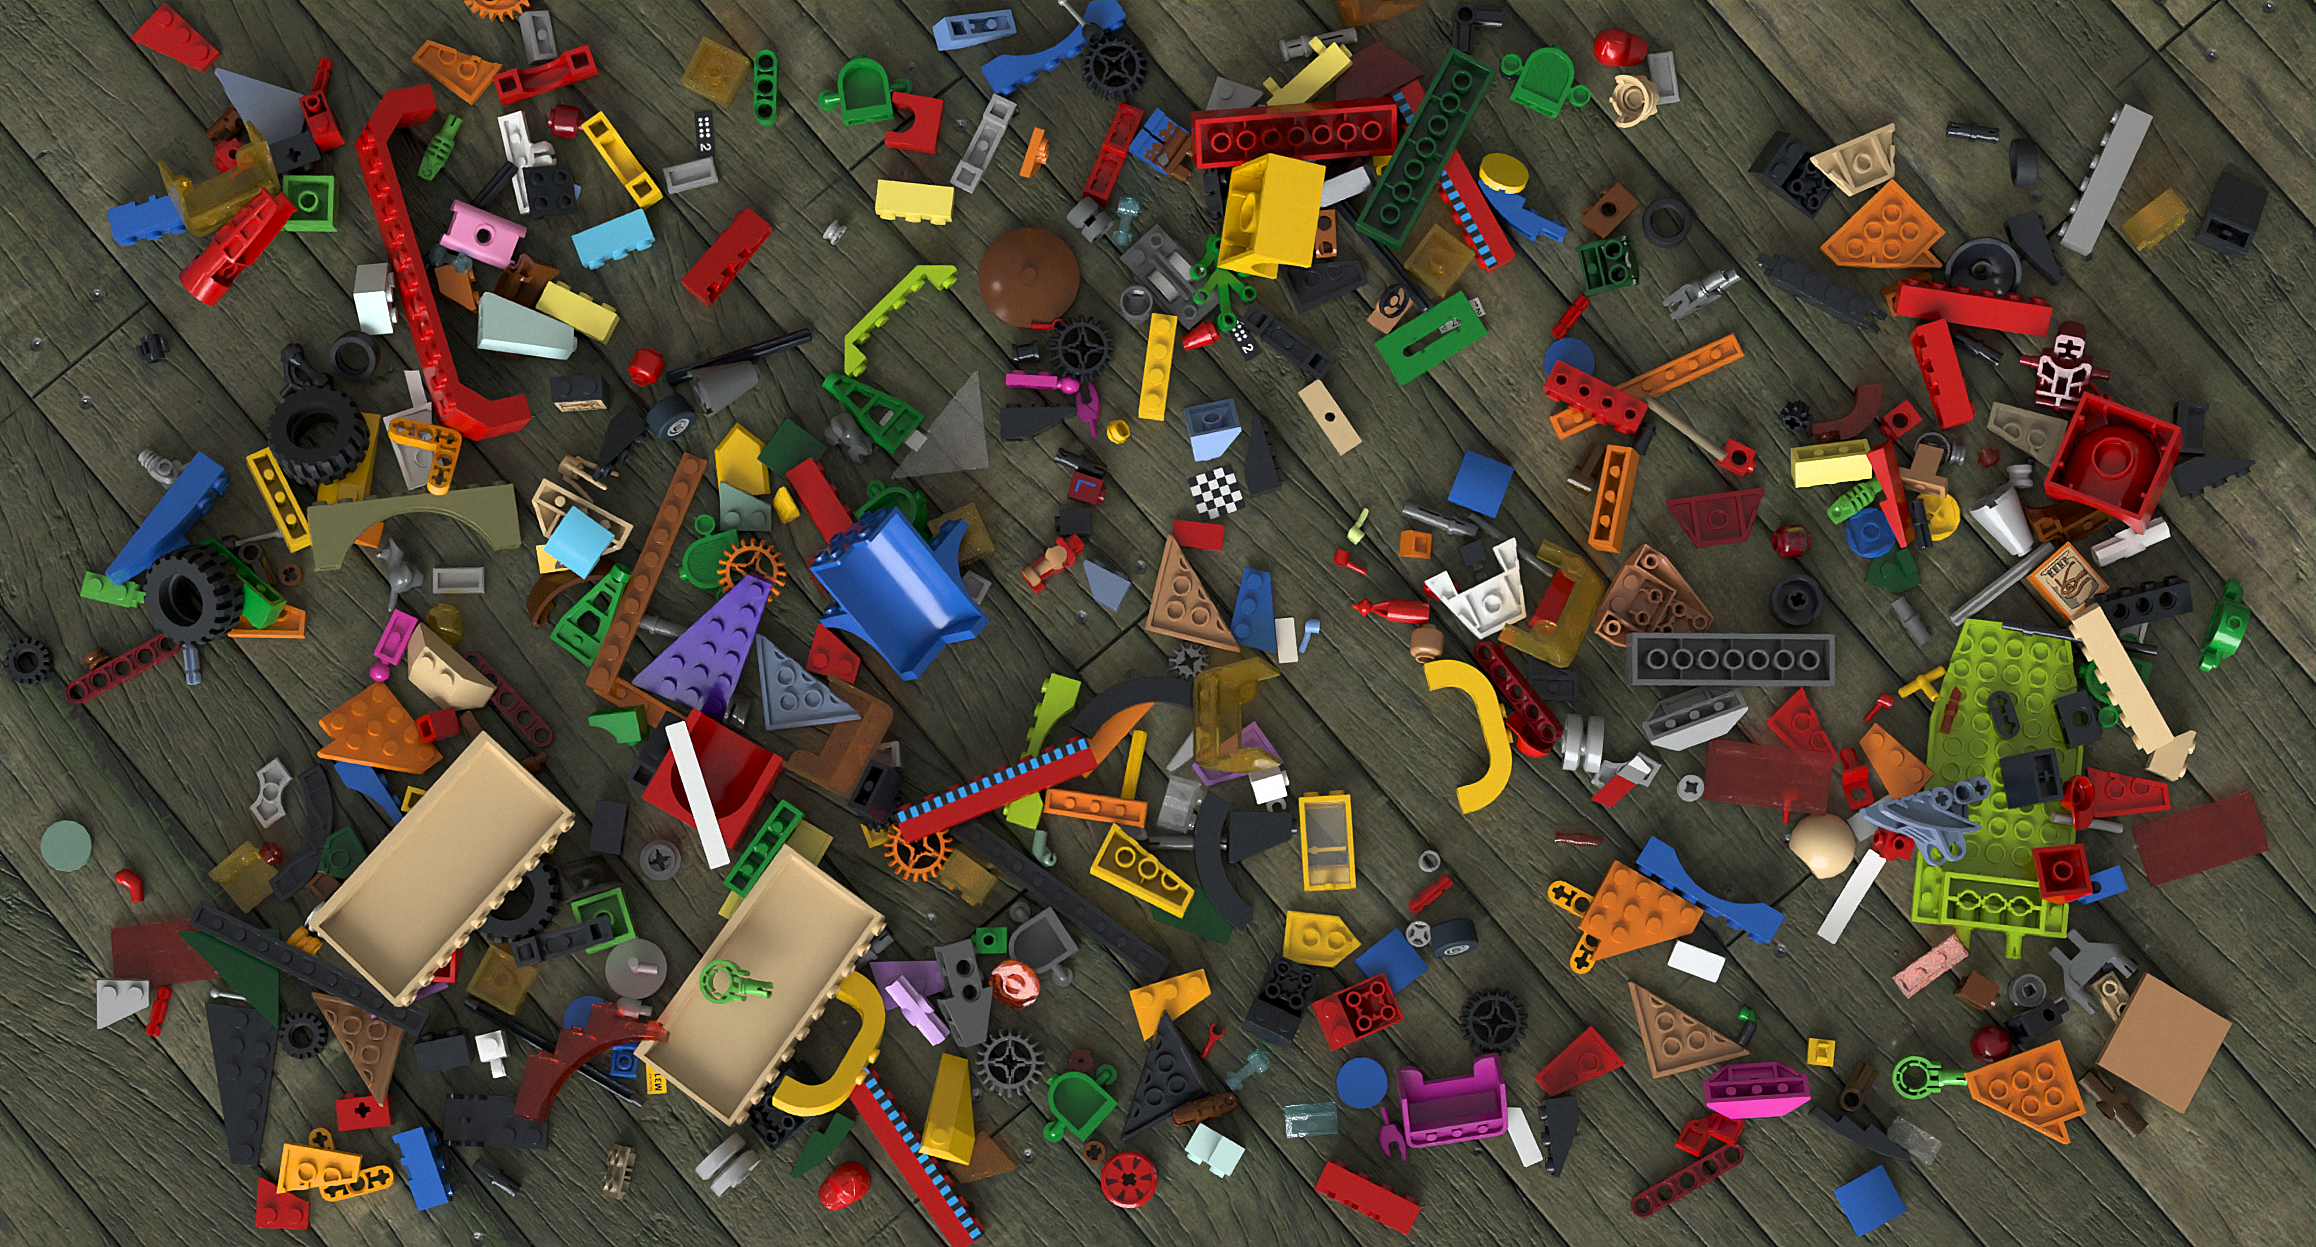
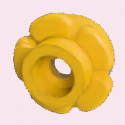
M1112 420L1107 426V436L1117 444L1124 443L1130 436V429L1123 420Z

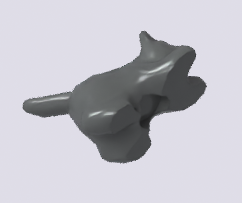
M839 401L841 412H838L836 416L831 418V425L825 428V438L832 446L837 444L845 445L849 457L855 463L861 465L864 462L863 455H871L873 453L875 441L869 435L863 433L856 418Z
M393 536L389 538L381 552L376 554V557L385 559L389 567L388 579L391 591L388 612H392L396 607L399 593L408 591L416 586H421L425 579V572L421 566L410 562L411 549L406 540L401 539L398 542Z

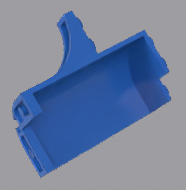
M897 506L886 509L882 507L874 513L870 511L865 512L858 519V522L843 533L838 532L833 535L829 540L830 545L816 554L814 557L816 561L809 567L836 600L824 609L825 614L819 621L825 628H840L865 640L884 657L903 681L918 679L946 644L976 638L990 621L967 592L959 572V546L969 525L963 518L953 521L949 519L940 526L938 535L926 543Z

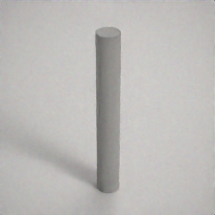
M2058 812L2051 813V822L2073 825L2072 815ZM2093 819L2088 828L2122 833L2123 824Z

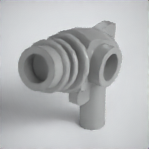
M149 449L143 450L138 457L141 465L145 466L148 473L159 481L166 490L171 488L190 463L182 465L178 460L171 462Z

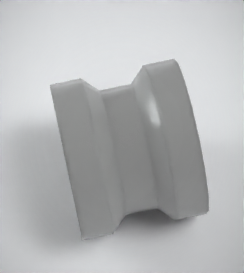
M2032 465L2006 467L2010 477L2007 484L2012 483L2016 489L2033 487V481L2030 479Z
M1695 775L1683 777L1677 785L1679 797L1687 802L1697 800L1704 791L1703 781Z
M1423 921L1411 923L1405 932L1406 940L1414 947L1425 946L1431 939L1430 926Z

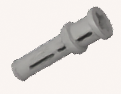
M1354 26L1316 36L1326 48L1334 42L1341 46L1342 44L1357 43L1358 41ZM1301 35L1299 39L1286 42L1284 39L1280 40V49L1284 62H1288L1290 58L1303 55L1306 58L1312 55V52H1315V50L1308 42L1315 36L1308 38L1307 35Z

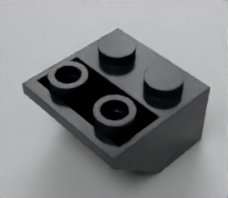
M2055 748L1998 759L2008 810L2058 802L2064 799Z

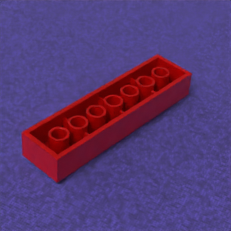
M1390 96L1191 112L1193 162L1197 169L1241 166V164L1268 153L1301 161L1394 154L1397 148V104Z

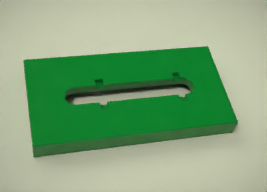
M1459 291L1434 306L1428 312L1421 314L1375 342V346L1402 387L1483 338L1488 332L1463 292ZM1459 319L1461 321V325L1457 329L1441 337L1410 357L1403 355L1405 348L1451 320Z

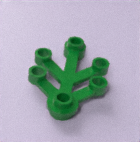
M1213 234L1206 240L1205 255L1197 264L1190 268V276L1194 280H1200L1207 274L1206 268L1213 260L1215 271L1204 285L1193 293V300L1198 305L1208 302L1211 291L1217 285L1220 313L1215 317V326L1221 332H1229L1235 328L1237 318L1231 312L1228 285L1246 303L1254 300L1257 292L1254 287L1245 286L1227 269L1217 267L1219 249L1216 248L1215 244L1216 242L1221 244L1222 234ZM1195 268L1201 270V276L1196 274ZM1236 271L1237 274L1242 278H1246L1251 275L1248 273ZM1246 290L1251 293V298L1246 297ZM1198 293L1204 295V300L1199 299ZM1225 316L1229 317L1231 324L1226 323Z

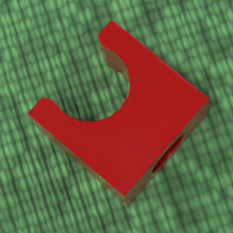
M893 91V106L898 110L910 111L915 116V122L904 133L887 131L884 140L886 147L936 156L945 110L944 101Z

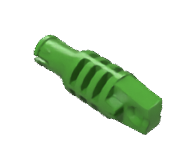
M448 114V118L440 133L434 134L423 155L417 176L428 182H432L446 163L455 142L453 139L463 123L457 117L454 125L451 126L455 119V116L452 114Z
M1876 475L1866 483H1858L1827 510L1828 517L1835 524L1855 515L1874 500V495L1882 490Z

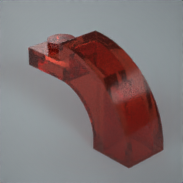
M1882 382L1857 386L1853 390L1855 403L1851 414L1840 420L1812 424L1809 428L1810 437H1818V441L1832 439L1833 434H1836L1837 442H1844L1860 435L1878 414L1883 397Z

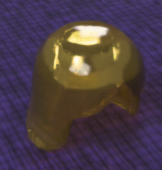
M441 602L431 606L426 614L427 625L451 648L459 645L463 640V620L460 609L449 602Z

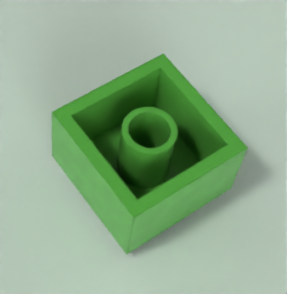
M283 175V192L298 209L296 213H292L283 226L287 231L338 232L340 182L336 177Z
M619 887L571 903L577 924L604 915H609L615 940L586 949V953L592 954L639 938L623 888Z

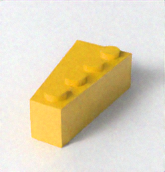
M1113 823L1090 870V874L1181 919L1195 892L1170 869L1168 870L1156 857L1143 849L1137 841L1123 832L1115 823Z

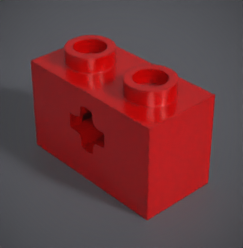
M368 1091L367 1097L358 1098V1093L342 1095L343 1100H336L339 1132L395 1125L391 1094H387L383 1107L378 1105L370 1091ZM364 1104L365 1107H370L371 1111L366 1113V1117L359 1112V1109L364 1108Z

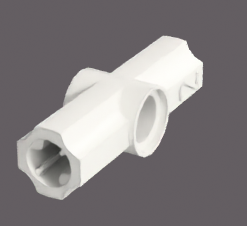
M2162 517L2155 518L2149 522L2144 535L2134 532L2132 528H2128L2115 534V537L2091 547V555L2099 568L2104 567L2120 558H2128L2146 550V547L2169 538V528Z

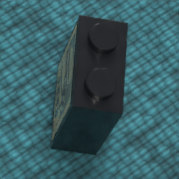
M602 374L550 377L551 403L559 412L610 409L609 383Z

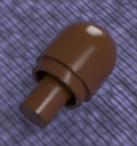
M543 750L536 756L533 754L525 756L519 763L534 776L540 772V769L543 768L541 764L548 760L549 756Z

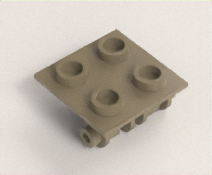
M614 1144L613 1149H610L607 1157V1163L609 1164L608 1172L603 1176L601 1183L603 1195L618 1200L623 1199L624 1194L627 1195L630 1182L623 1180L624 1178L631 1179L630 1176H625V1171H633V1169L626 1167H633L636 1157V1154H634L635 1148Z

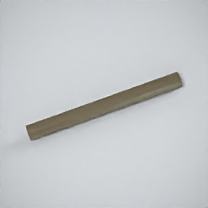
M1647 393L1642 397L1641 401L1649 404L1648 407L1678 430L1720 461L1725 459L1728 453Z

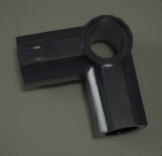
M1467 2L1459 4L1451 17L1453 22L1452 47L1467 55H1473L1475 28L1501 29L1503 7L1472 5ZM1460 10L1469 12L1470 20H1460L1458 12Z

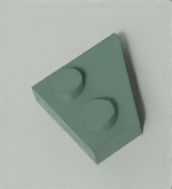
M720 481V531L732 529L737 531H772L771 503L758 499L747 491H741L729 485L726 481Z

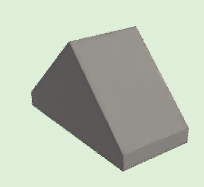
M899 741L861 748L863 773L870 760L888 765L895 771L903 770L901 744Z

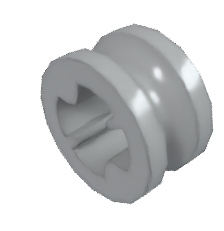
M836 219L827 228L823 238L830 239V243L835 245L841 239L847 227L845 225L840 226L839 221Z

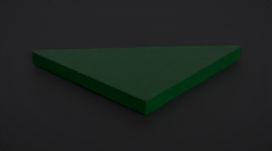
M259 929L280 939V929ZM179 931V936L200 957L215 969L222 978L237 990L275 1028H279L280 969L203 931Z

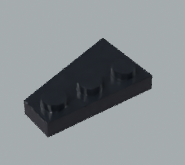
M1359 260L1312 264L1308 268L1288 265L1278 266L1298 314L1368 285Z

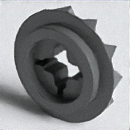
M1192 641L1180 643L1170 654L1169 668L1177 679L1196 682L1203 678L1209 669L1210 660L1207 651L1202 645ZM1184 652H1187L1190 658L1199 657L1193 663L1194 672L1189 669L1188 665L1178 666L1185 661Z
M654 840L642 850L640 866L649 878L656 881L668 880L676 875L679 870L681 854L673 843L667 840ZM657 850H659L663 857L671 856V858L664 862V871L659 864L650 865L651 862L657 859Z

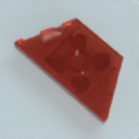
M1378 41L1349 58L1354 64L1335 80L1336 101L1385 97L1422 77L1424 73L1414 64Z

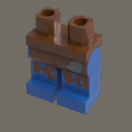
M1156 108L1144 125V129L1140 130L1130 144L1129 152L1164 174L1170 180L1174 177L1185 183L1193 172L1192 169L1183 164L1187 157L1193 160L1192 134Z

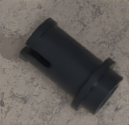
M1642 422L1641 426H1638L1639 431L1631 448L1638 454L1645 456L1653 435H1657L1655 432L1657 427Z

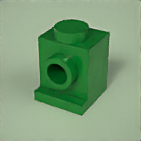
M976 928V933H971V942L974 943L977 954H1008V928ZM989 935L994 938L993 944L986 945L984 938Z

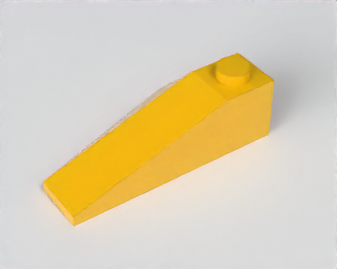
M942 1053L919 1153L969 1165L975 1142L968 1059Z

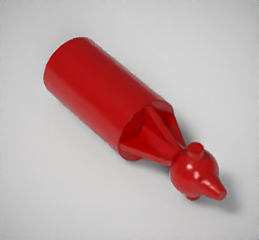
M1364 598L1358 603H1353L1352 608L1357 609L1362 616H1366L1372 611L1387 618V621L1428 624L1430 602L1389 598L1387 601L1372 604L1368 598Z

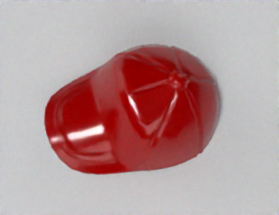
M1609 28L1596 35L1593 54L1599 63L1606 66H1634L1640 64L1645 59L1648 47L1645 40L1622 29Z
M1519 712L1512 713L1507 717L1506 724L1517 735L1516 747L1519 751L1534 758L1544 757L1551 752L1555 741L1551 743L1543 742ZM1546 727L1547 734L1553 737L1552 732Z
M2077 774L2064 782L2062 786L2064 799L2060 800V804L2072 812L2074 828L2076 830H2084L2093 821L2095 787L2089 777Z
M857 1161L843 1162L832 1171L820 1186L818 1191L819 1200L830 1210L842 1209L866 1195L870 1190L871 1176L861 1163Z

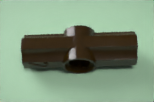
M2094 1067L2088 1070L2076 1082L2096 1102L2095 1106L2109 1120H2113L2131 1139L2139 1135L2148 1125L2141 1115L2129 1104V1099L2117 1087H2112Z

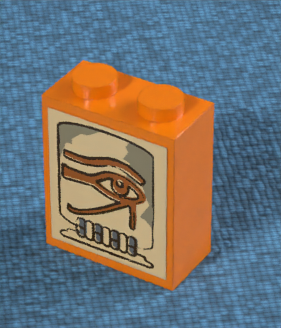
M2069 542L2061 546L2026 577L2066 623L2071 621L2069 617L2085 609L2084 600L2093 598L2094 594L2105 592L2109 588Z

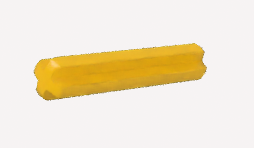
M1135 730L1133 732L1120 798L1133 800L1135 798L1147 738V732Z

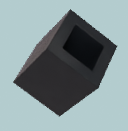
M1090 508L1059 509L1060 516H1055V531L1060 532L1062 538H1069L1074 533L1078 537H1092Z

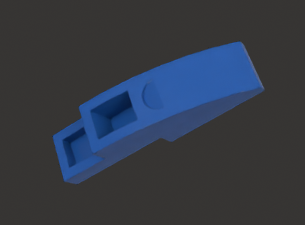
M1481 178L1479 179L1477 187L1487 205L1509 227L1534 242L1538 233L1557 242H1563L1568 229L1564 228L1562 222L1556 219H1550V221L1541 217L1540 212L1532 208L1523 209L1526 199L1522 197V193L1507 194L1505 193L1506 190H1493Z

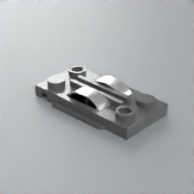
M1158 224L1151 228L1120 257V260L1134 274V280L1137 284L1150 292L1154 302L1167 315L1177 316L1179 323L1188 332L1219 305L1218 289L1216 286L1211 291L1208 302L1203 305H1198L1194 302L1193 293L1204 285L1210 275L1207 273L1202 279L1194 280L1190 276V268L1198 262L1177 240H1172ZM1195 268L1196 274L1201 276V270ZM1198 293L1199 299L1204 300V295Z

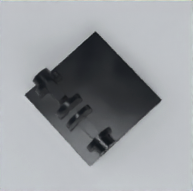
M570 164L522 168L530 216L534 220L544 219L543 216L578 214Z

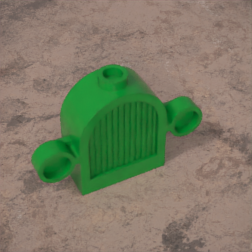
M1553 44L1551 48L1546 47L1535 51L1523 66L1520 57L1516 54H1507L1501 60L1500 68L1504 74L1518 75L1509 99L1552 119L1558 116L1566 97L1570 99L1574 106L1582 107L1590 100L1591 93L1584 85H1577L1571 88L1574 79V67L1570 58L1565 54L1566 49L1559 45Z
M858 54L852 56V61L848 62L841 69L837 82L838 92L829 89L823 90L819 93L817 100L820 108L824 111L834 110L840 102L844 126L895 119L891 94H893V91L912 94L913 87L906 78H898L894 83L889 84L887 74L878 62L867 58L866 54Z
M874 480L867 486V495L871 500L854 512L858 520L867 511L874 513L882 507L886 509L897 506L920 534L927 521V509L925 506L927 500L919 490L912 493L901 487L889 488L884 482Z
M703 514L697 517L695 529L704 538L693 542L687 548L683 557V565L678 566L682 581L689 579L695 587L704 591L719 590L716 594V601L718 602L726 595L722 590L728 585H719L718 583L719 579L725 577V575L717 574L718 569H725V566L719 564V560L724 559L728 561L729 558L724 555V551L727 550L733 554L734 551L731 547L733 543L736 544L738 549L742 548L736 529L714 535L713 532L716 529L715 520L710 515ZM745 554L740 556L734 563L747 564ZM749 568L746 569V571L744 570V572H746L747 574H749V573H750ZM731 570V581L734 585H737L744 577Z
M2228 579L2224 588L2223 598L2215 605L2200 649L2204 651L2198 665L2200 670L2209 672L2211 668H2218L2221 659L2233 655L2243 638L2251 609L2249 606L2240 604L2244 589L2240 587L2239 580Z
M2132 633L2124 634L2119 638L2120 640L2140 643L2139 638ZM2125 651L2147 688L2153 664L2132 658L2130 654L2134 652ZM2091 660L2087 664L2081 663L2077 678H2081L2083 690H2086L2087 694L2092 696L2094 702L2104 706V708L2098 711L2096 719H2099L2102 727L2110 728L2119 720L2117 710H2122L2118 704L2113 706L2106 692L2110 691L2106 682L2101 684L2096 677L2094 670L2097 669L2094 661Z
M1109 1064L1101 1065L1097 1069L1095 1080L1080 1072H1068L1061 1075L1056 1071L1046 1082L1051 1086L1048 1093V1103L1058 1120L1056 1122H1049L1044 1127L1043 1134L1048 1141H1060L1064 1136V1128L1066 1126L1083 1142L1119 1104L1102 1089L1103 1085H1110L1116 1080L1117 1072L1115 1068Z

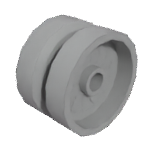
M1567 714L1561 741V767L1563 770L1575 771L1579 766L1580 755H1583L1582 766L1584 771L1599 772L1604 739V717L1590 716L1586 723V729L1583 731L1582 716L1579 714Z
M738 1132L718 1146L695 1169L703 1180L710 1179L719 1173L710 1186L718 1197L723 1196L731 1188H735L762 1160L754 1150H747L737 1157L746 1145V1141Z

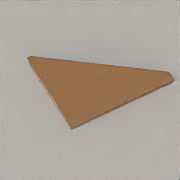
M1168 534L1145 630L1241 653L1240 646L1174 536Z
M1633 981L1627 982L1653 1079L1750 1055L1747 1049L1645 990Z
M312 991L313 1000L378 1105L383 1107L405 1031L378 1017L372 1019L370 1013L335 996Z

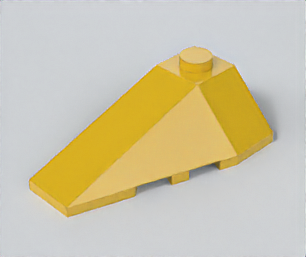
M361 412L370 430V437L368 438L370 441L369 449L364 451L366 457L362 463H357L358 468L353 473L349 472L345 475L347 478L341 481L336 479L333 481V484L326 486L324 483H320L317 502L327 501V505L338 504L337 500L353 498V502L364 501L363 497L370 496L381 415Z

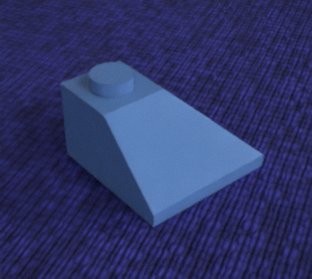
M1233 398L1183 408L1195 462L1220 457L1241 432Z

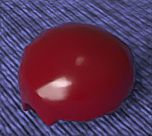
M1988 1025L1976 1030L1969 1042L1974 1058L1986 1065L2008 1058L2012 1050L2010 1034L2005 1028L1997 1025Z

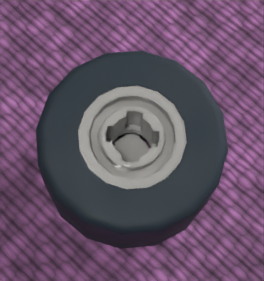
M675 394L662 399L649 411L646 421L659 440L668 442L684 435L693 426L696 420V412L684 396Z
M1458 918L1448 920L1430 929V941L1433 953L1437 957L1445 958L1462 955L1474 950L1479 944L1475 925L1471 919Z

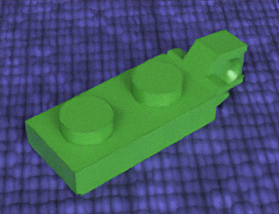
M86 571L80 596L127 608H137L138 602L144 603L146 592H142V585H138L135 582L126 581L119 586H115L107 576Z

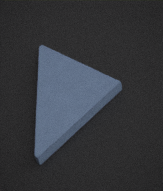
M215 68L214 73L218 76L227 96L239 113L244 126L258 149L301 134L305 115L298 98L306 95ZM295 153L286 155L287 160L292 159L293 161ZM274 176L279 184L278 186L283 190V179L278 180L277 176Z
M756 633L766 731L863 719L861 713L762 633Z

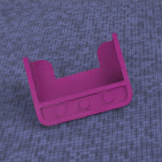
M1498 1052L1482 1054L1477 1057L1473 1062L1474 1073L1428 1081H1423L1422 1071L1418 1067L1405 1066L1395 1068L1403 1128L1408 1146L1423 1148L1498 1136L1507 1131L1508 1114L1505 1081Z

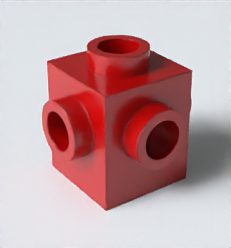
M236 138L230 142L225 139L215 147L217 152L213 156L215 159L213 163L222 174L226 172L232 181L252 167L255 162L249 155L251 151L243 141L238 142Z
M1878 826V829L1873 834L1872 850L1880 852L1879 857L1894 861L1895 857L1909 861L1915 841L1905 834Z

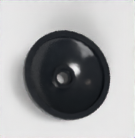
M1976 237L1959 245L1949 256L1944 272L1947 287L1956 288V285H1966L1971 287V290L1981 292L1982 288L1995 290L1996 294L2006 295V292L2015 293L2022 276L2021 263L2014 249L2006 242L1994 237ZM1978 265H1985L1983 270H1976Z

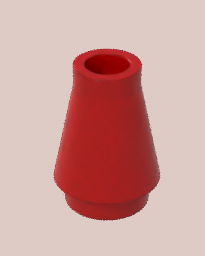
M1212 320L1208 322L1203 321L1185 336L1181 337L1186 351L1215 344V341L1220 339L1217 328Z

